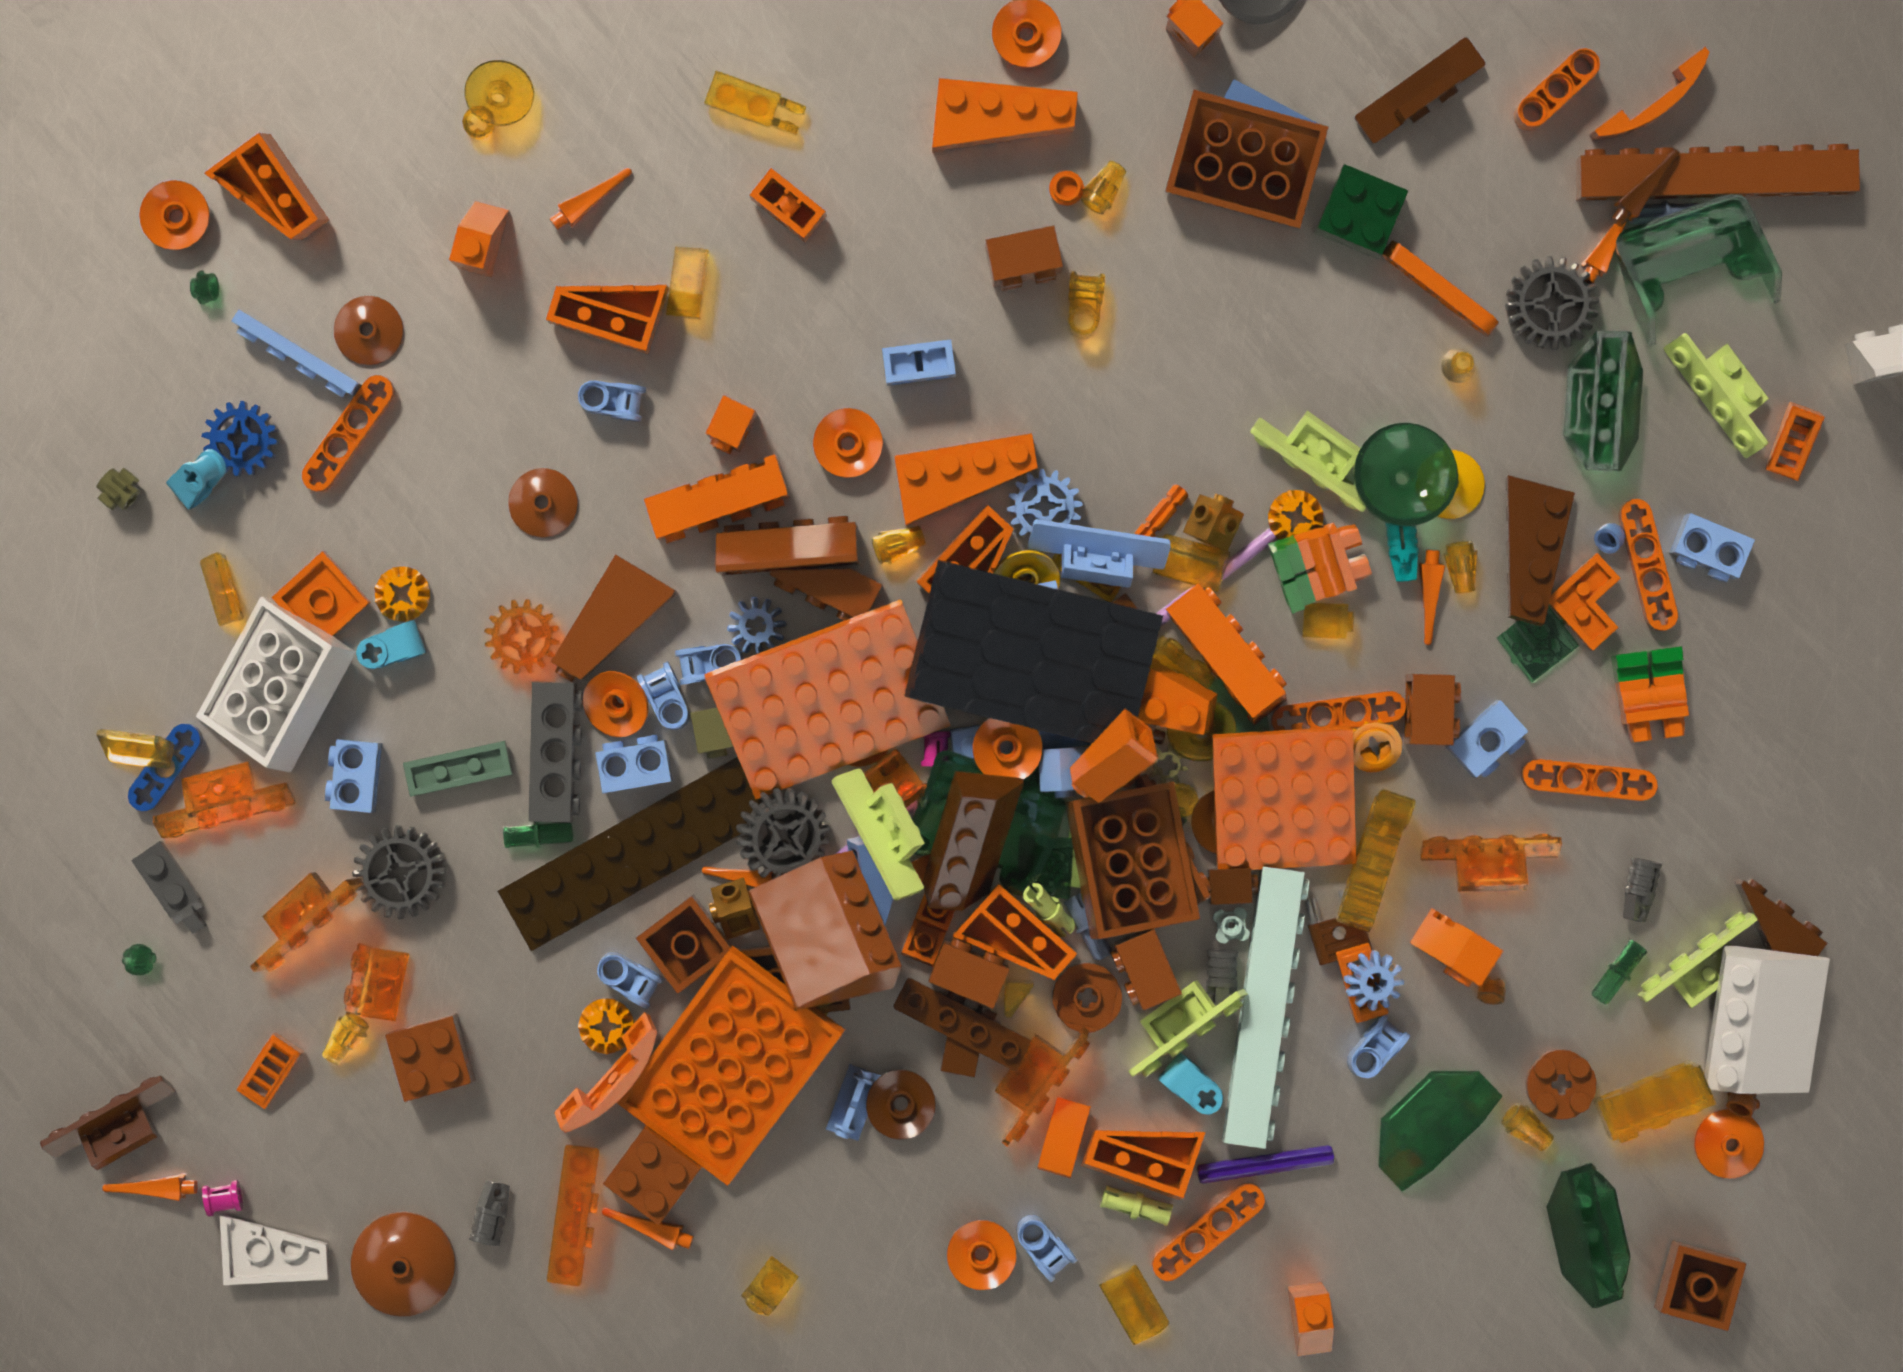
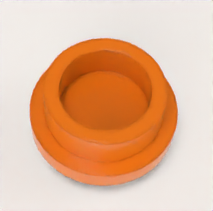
M1062 171L1052 178L1049 192L1056 203L1070 206L1081 199L1084 192V184L1076 173Z

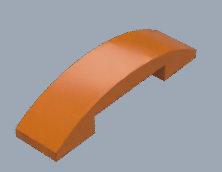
M1704 47L1672 72L1680 84L1632 120L1621 110L1590 134L1593 141L1629 134L1660 117L1677 103L1694 84L1707 61L1709 50Z
M644 1012L622 1036L627 1050L589 1093L586 1094L576 1087L554 1112L562 1131L567 1133L598 1118L615 1105L636 1082L650 1058L657 1034L649 1014Z

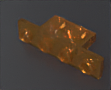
M244 762L182 778L185 808L156 815L152 819L153 825L161 838H177L195 830L212 829L226 822L247 820L257 814L269 811L278 812L288 806L295 805L296 802L287 783L255 790L252 767L249 762Z
M1538 834L1530 838L1503 835L1498 838L1486 839L1476 835L1467 836L1463 839H1448L1443 836H1436L1422 841L1420 860H1455L1457 892L1527 890L1526 859L1559 857L1562 838L1552 837L1549 834Z
M317 872L309 873L262 916L279 940L250 965L253 972L263 970L271 972L285 962L283 956L291 949L296 950L303 946L309 940L307 934L315 927L319 929L332 920V912L337 907L346 906L357 897L356 890L364 884L360 878L347 879L331 892Z
M1082 1027L1064 1053L1035 1033L1031 1038V1044L1019 1068L1016 1071L1009 1069L1000 1080L994 1091L1021 1110L1004 1133L1002 1144L1008 1147L1013 1139L1017 1142L1021 1140L1030 1126L1026 1123L1033 1112L1038 1115L1048 1103L1050 1097L1046 1095L1053 1084L1059 1087L1070 1072L1066 1068L1073 1057L1079 1060L1090 1045V1042L1086 1040L1089 1035L1087 1028Z
M572 1144L565 1146L547 1272V1281L549 1283L580 1286L582 1283L586 1248L592 1249L595 1228L589 1227L591 1213L597 1214L600 1193L594 1192L600 1153L598 1148Z

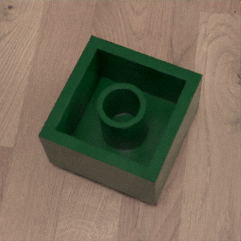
M1344 164L1338 173L1314 233L1379 259L1383 254L1409 190Z

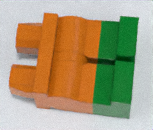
M1333 522L1324 525L1323 528L1313 529L1268 543L1286 603L1292 614L1304 610L1306 605L1321 599L1337 596L1346 590L1347 592L1357 589L1355 582L1372 574L1365 554L1351 559L1347 557L1345 550L1363 545L1359 530L1355 524L1337 528Z
M1682 646L1611 656L1621 712L1622 725L1627 724L1632 743L1652 740L1649 721L1656 720L1662 721L1664 739L1684 736V717L1689 716L1684 684Z

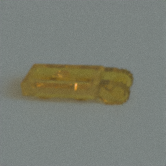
M715 71L704 102L706 106L767 128L772 126L793 135H797L799 127L792 122L775 118L774 115L777 107L780 106L789 112L802 115L806 110V106L783 98L780 93L719 71Z

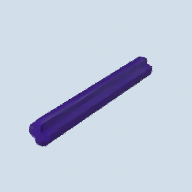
M1326 1145L1200 1164L1197 1166L1198 1180L1200 1183L1205 1184L1332 1165L1334 1163V1153L1332 1147Z

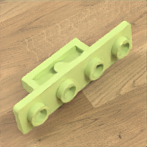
M1683 333L1664 347V351L1672 363L1677 367L1693 391L1745 458L1750 457L1768 445L1767 439L1749 415L1769 398L1728 344L1718 349L1707 359L1687 333Z
M1308 410L1289 436L1283 434L1264 419L1258 418L1250 431L1257 443L1266 449L1272 448L1277 451L1292 468H1301L1311 476L1312 481L1320 488H1329L1339 495L1340 501L1347 507L1354 510L1357 508L1361 512L1365 511L1372 499L1371 495L1345 478L1364 450Z
M855 769L835 776L832 779V784L893 899L897 901L921 892L924 886L909 858L924 844V841L893 783L881 786L874 793L861 769Z
M1739 912L1725 922L1727 928L1717 936L1714 932L1705 936L1697 943L1699 949L1690 956H1687L1686 953L1680 955L1669 964L1671 970L1660 977L1658 974H1655L1641 985L1643 991L1637 994L1641 1001L1648 1002L1672 984L1689 1008L1699 1004L1717 990L1724 945H1731L1729 941L1758 920L1757 917L1749 912L1745 915Z
M1198 980L1193 981L1181 990V995L1169 999L1140 1021L1159 1049L1128 1072L1132 1077L1141 1073L1144 1077H1147L1162 1066L1159 1062L1160 1059L1167 1054H1170L1173 1058L1189 1046L1186 1040L1194 1034L1201 1037L1216 1026L1213 1020L1222 1013L1228 1017L1243 1006L1240 1000L1248 995L1245 989L1234 992L1215 1006Z

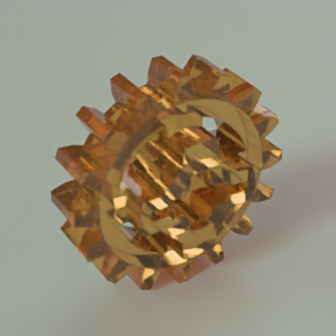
M529 599L525 600L523 607L519 606L517 600H511L512 609L509 610L500 605L498 608L502 615L500 617L490 615L489 619L494 623V627L484 630L485 633L492 635V640L486 642L485 647L495 648V652L490 658L496 660L501 657L503 661L500 668L506 669L512 664L515 674L520 673L522 666H525L529 674L534 673L533 664L536 663L541 668H545L546 663L543 658L545 656L553 658L555 655L550 650L551 645H560V641L553 638V633L559 631L560 627L551 626L549 623L555 617L553 613L544 616L542 614L544 605L539 604L535 609H532V603ZM524 613L533 615L542 625L536 627L527 623ZM510 618L512 625L506 634L500 635L502 625ZM520 626H522L524 631L531 633V638L526 639L525 647H523L521 642L514 640V636L519 634ZM545 638L543 648L534 656V646L539 639ZM511 646L516 649L521 660L510 657L503 648Z

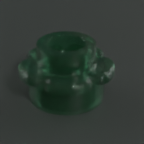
M203 270L198 271L196 278H192L190 282L191 295L201 305H205L209 301H216L219 296L217 276L214 273L205 274Z
M135 944L123 952L122 963L125 965V970L132 975H145L152 971L157 957L151 948L146 945Z

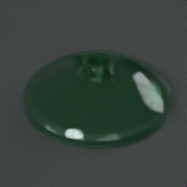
M1396 423L1379 429L1364 442L1355 459L1353 478L1360 501L1372 515L1394 526L1413 527L1433 520L1447 508L1457 488L1458 469L1453 452L1437 433L1419 424ZM1396 474H1404L1407 478V483L1404 485L1399 484L1396 481Z

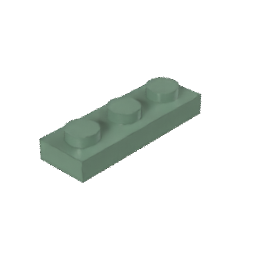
M506 741L403 763L410 797L513 775Z

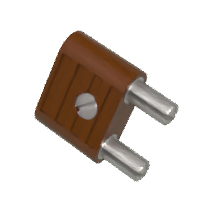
M1348 888L1344 890L1351 912H1349L1343 890H1340L1338 894L1344 914L1323 920L1317 899H1311L1318 921L1316 922L1310 900L1305 902L1311 924L1307 926L1319 965L1337 961L1335 952L1368 942L1372 950L1361 910H1356L1350 889Z

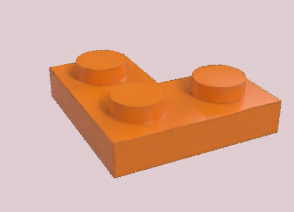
M1595 553L1553 591L1549 606L1590 651L1595 650L1619 628L1596 603L1605 592L1621 579L1598 553Z

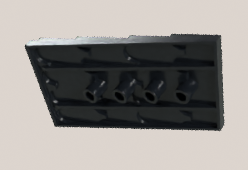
M938 560L904 696L1093 743L1124 709H1127L1138 718L1141 699H1143L1163 615Z

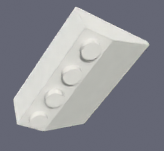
M1903 324L1889 327V334L1876 336L1875 330L1854 334L1855 341L1845 344L1853 385L1903 375Z
M260 597L196 717L264 767L291 773L356 652L322 629L292 614L267 598Z
M1724 945L1704 1074L1706 1089L1740 1094L1809 1093L1829 958Z

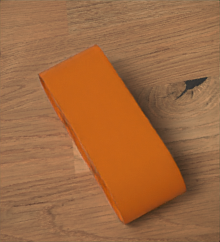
M1587 48L1578 49L1571 54L1515 108L1513 117L1517 127L1524 131H1534L1545 123L1596 75L1600 67L1598 55ZM1582 58L1588 61L1590 65L1589 74H1579L1574 68V60ZM1559 82L1565 89L1564 97H1553L1548 90L1549 83ZM1531 105L1536 107L1540 115L1539 120L1531 122L1525 119L1523 116L1524 106Z

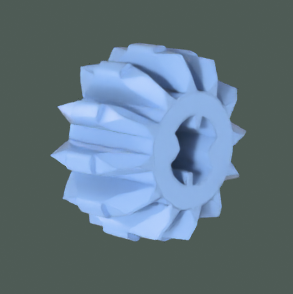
M752 597V609L750 610L743 601H740L738 606L744 612L742 616L736 612H730L729 616L732 619L738 620L739 625H729L727 630L729 632L740 631L741 633L732 639L734 645L739 644L743 639L747 640L742 649L743 653L747 654L750 651L752 643H755L756 654L763 652L761 643L765 642L768 649L774 648L775 645L770 640L772 636L777 640L783 641L784 635L774 632L775 627L783 628L787 624L783 620L776 622L773 620V618L782 613L781 608L774 609L770 614L767 612L772 602L770 599H766L762 609H758V598ZM758 616L765 620L762 624L767 626L764 633L757 632L753 636L749 633L752 628H747L750 619L756 621Z
M1377 950L1371 952L1369 961L1363 953L1358 954L1361 964L1356 966L1354 963L1349 962L1347 966L1354 972V975H1346L1343 979L1344 982L1353 984L1346 990L1349 997L1357 996L1355 1004L1359 1007H1362L1367 1002L1368 1008L1371 1011L1376 1010L1378 1001H1380L1384 1008H1388L1390 1006V1002L1387 999L1389 995L1396 999L1400 997V994L1393 989L1394 986L1404 985L1402 978L1395 977L1402 970L1401 966L1398 964L1391 965L1393 957L1389 954L1384 955L1380 959V954ZM1375 973L1381 979L1380 983L1377 984L1375 982L1376 987L1372 988L1367 983L1369 977L1373 979L1372 974Z

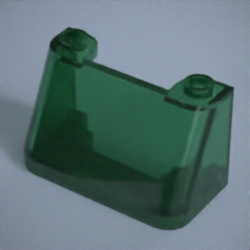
M941 751L936 755L911 814V819L918 827L924 844L914 853L915 855L931 854L955 771L984 774L978 768L975 760L952 751ZM1023 780L1024 784L998 864V868L1001 869L999 874L1001 884L1008 892L1023 896L1024 890L1028 886L1033 890L1032 884L1037 882L1057 841L1066 808L1063 798H1055V792H1040L1039 785Z

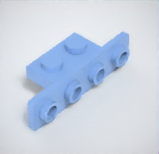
M1036 519L1033 521L1028 548L1030 550L1062 554L1061 578L1130 588L1133 579V565L1155 569L1165 568L1171 548V541L1157 537Z

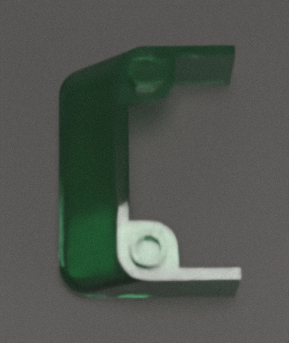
M1727 194L1625 229L1617 237L1616 253L1629 303L1649 346L1656 344V315L1654 312L1658 311L1664 303V291L1661 285L1725 263L1729 273L1736 279L1750 280L1762 276L1774 304L1781 301V268L1750 203L1739 194Z

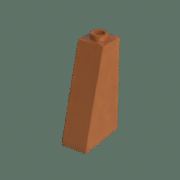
M615 554L551 660L553 664L558 666L555 672L570 682H573L575 677L584 680L674 598L677 591Z

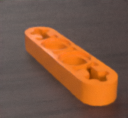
M1392 240L1383 251L1381 256L1388 263L1479 333L1489 337L1499 324V321L1492 314L1401 244Z
M374 375L362 384L304 466L302 480L308 489L323 492L335 483L395 396V388L388 378ZM384 382L386 385L383 390L387 395L384 399L381 397L375 399L372 405L378 407V409L373 413L369 407L360 404L359 401L363 397L368 402L373 396V391L370 390L371 385L379 386ZM355 410H363L367 413L368 422L362 429H354L349 423V416ZM336 438H343L348 444L347 453L340 458L333 457L329 451L330 442ZM322 454L329 461L338 464L335 470L331 466L326 468L323 474L327 478L325 483L317 482L315 485L311 483L314 478L310 474L311 470H320L325 462L319 460Z
M1631 499L1620 507L1618 514L1620 526L1625 533L1624 541L1644 619L1653 630H1668L1676 624L1678 611L1653 513L1649 504L1644 500ZM1631 505H1635L1637 510H1643L1644 516L1639 518L1640 527L1648 526L1649 533H1638L1631 537L1630 530H1637L1634 519L1628 520L1626 513L1631 512ZM1641 538L1648 539L1653 545V552L1647 558L1639 557L1634 549L1635 543ZM1649 572H1656L1662 579L1661 587L1655 592L1648 591L1643 585L1644 576ZM1665 593L1667 600L1659 601L1662 610H1668L1670 617L1665 618V624L1661 625L1659 620H1653L1652 614L1657 612L1656 602L1648 604L1647 597H1658Z
M1385 691L1284 705L1278 707L1273 712L1271 726L1274 731L1285 730L1284 726H1278L1277 719L1283 717L1284 711H1288L1289 716L1292 717L1302 716L1299 708L1304 707L1306 708L1305 720L1309 727L1308 729L1345 726L1354 728L1361 727L1365 721L1372 723L1377 722L1379 719L1384 723H1390L1403 717L1406 711V703L1399 693ZM1389 696L1392 702L1399 703V709H1395L1393 712L1394 716L1389 717L1387 711L1375 712L1377 719L1371 720L1372 709L1368 701L1369 698L1375 699L1374 705L1385 704L1386 697ZM1353 701L1360 702L1365 708L1364 717L1357 722L1349 720L1346 715V707ZM1318 706H1324L1330 711L1331 719L1325 726H1317L1312 721V711ZM1303 722L1291 724V730L1302 729Z
M1534 759L1526 762L1521 771V779L1524 785L1529 789L1644 801L1652 798L1658 788L1655 776L1650 771L1642 769ZM1536 765H1541V771L1554 773L1553 765L1558 766L1559 768L1555 775L1557 787H1551L1553 780L1540 779L1539 785H1535L1534 779L1528 776L1529 770L1533 771ZM1569 768H1575L1581 774V782L1575 788H1568L1563 783V773ZM1603 772H1611L1616 779L1615 787L1609 792L1602 791L1597 785V778ZM1622 772L1627 773L1625 780L1638 781L1640 775H1643L1644 781L1650 783L1649 789H1644L1642 795H1638V789L1624 787L1626 794H1620L1623 786Z
M1243 1183L1237 1186L1174 1237L1153 1256L1152 1268L1156 1276L1164 1281L1177 1279L1248 1222L1264 1206L1265 1198L1262 1190L1253 1183ZM1246 1190L1249 1194L1255 1191L1258 1194L1254 1198L1257 1204L1252 1208L1246 1204L1239 1209V1212L1244 1216L1238 1220L1234 1210L1226 1204L1233 1200L1236 1207L1243 1200L1241 1196L1243 1191ZM1225 1211L1230 1214L1232 1222L1229 1228L1220 1231L1213 1227L1212 1218L1215 1213ZM1192 1233L1202 1235L1205 1240L1204 1247L1198 1252H1191L1185 1247V1240ZM1179 1244L1183 1254L1190 1258V1260L1184 1263L1180 1257L1174 1262V1272L1170 1273L1168 1270L1161 1272L1159 1270L1162 1266L1160 1259L1164 1256L1167 1259L1173 1258L1178 1254L1173 1247Z

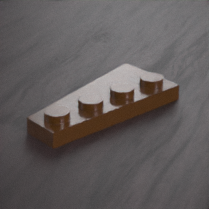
M1508 475L1506 477L1508 618L1542 627L1546 619L1575 493Z

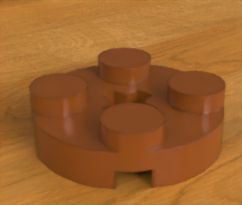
M1079 963L1068 967L1058 977L1053 988L1052 1001L1058 1017L1069 1028L1078 1032L1092 1033L1106 1027L1117 1017L1122 1005V991L1117 979L1105 967L1095 963ZM1086 988H1092V994L1097 996V1001L1090 1002L1089 1007H1083L1082 1000L1077 999L1078 993H1083Z
M1565 1049L1550 1050L1542 1054L1527 1071L1525 1079L1526 1093L1536 1109L1548 1117L1562 1120L1570 1119L1589 1109L1596 1093L1595 1073L1588 1061L1573 1051ZM1561 1074L1564 1075L1566 1081H1570V1087L1565 1088L1563 1094H1559L1558 1089L1551 1086L1552 1082L1557 1081L1558 1075Z

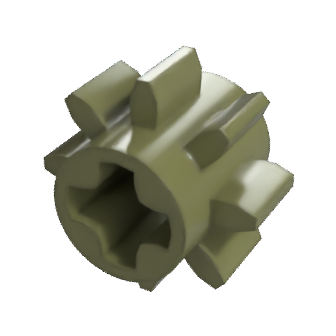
M112 468L100 479L96 486L102 492L97 499L112 511L117 506L122 510H126L140 494V490L135 487L139 479L125 468L120 473Z
M1173 744L1168 745L1167 752H1161L1155 746L1158 759L1154 762V770L1148 774V777L1160 776V784L1166 783L1167 778H1172L1177 784L1180 783L1177 776L1179 770L1188 771L1186 766H1181L1180 759L1186 755L1185 752L1175 755L1172 753ZM1166 755H1170L1171 762L1176 763L1175 770H1169L1167 775H1163L1162 768L1157 767L1158 760H1164Z

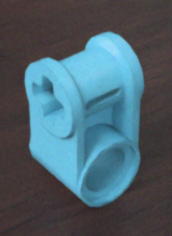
M207 449L194 462L183 464L167 480L166 484L184 506L191 510L212 493V489L225 475V461L217 451Z
M415 620L399 624L385 630V632L364 639L357 646L356 650L359 663L371 669H379L427 653ZM370 644L375 648L382 649V653L377 655L378 662L376 663L372 659H366L364 655L369 652L368 645Z
M1182 1052L1171 1061L1158 1077V1080L1179 1098H1183L1202 1114H1213L1222 1105L1223 1094L1220 1087ZM1201 1090L1206 1093L1210 1090L1215 1092L1213 1095L1215 1103L1213 1105L1208 1102L1204 1106L1200 1104L1201 1096L1199 1092Z

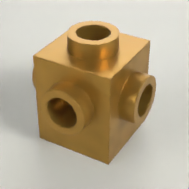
M1215 493L1213 499L1199 494L1183 532L1205 544L1228 552L1244 513L1232 507L1234 504L1233 500Z
M744 877L711 888L714 902L708 904L710 913L715 924L721 923L727 940L760 929Z

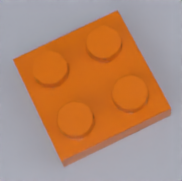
M322 551L271 597L280 607L322 629L331 636H335L371 603L326 551Z

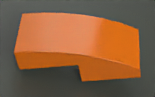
M924 893L900 955L933 967L955 910L929 908Z
M1057 1097L1037 1169L1071 1179L1089 1117L1090 1106Z

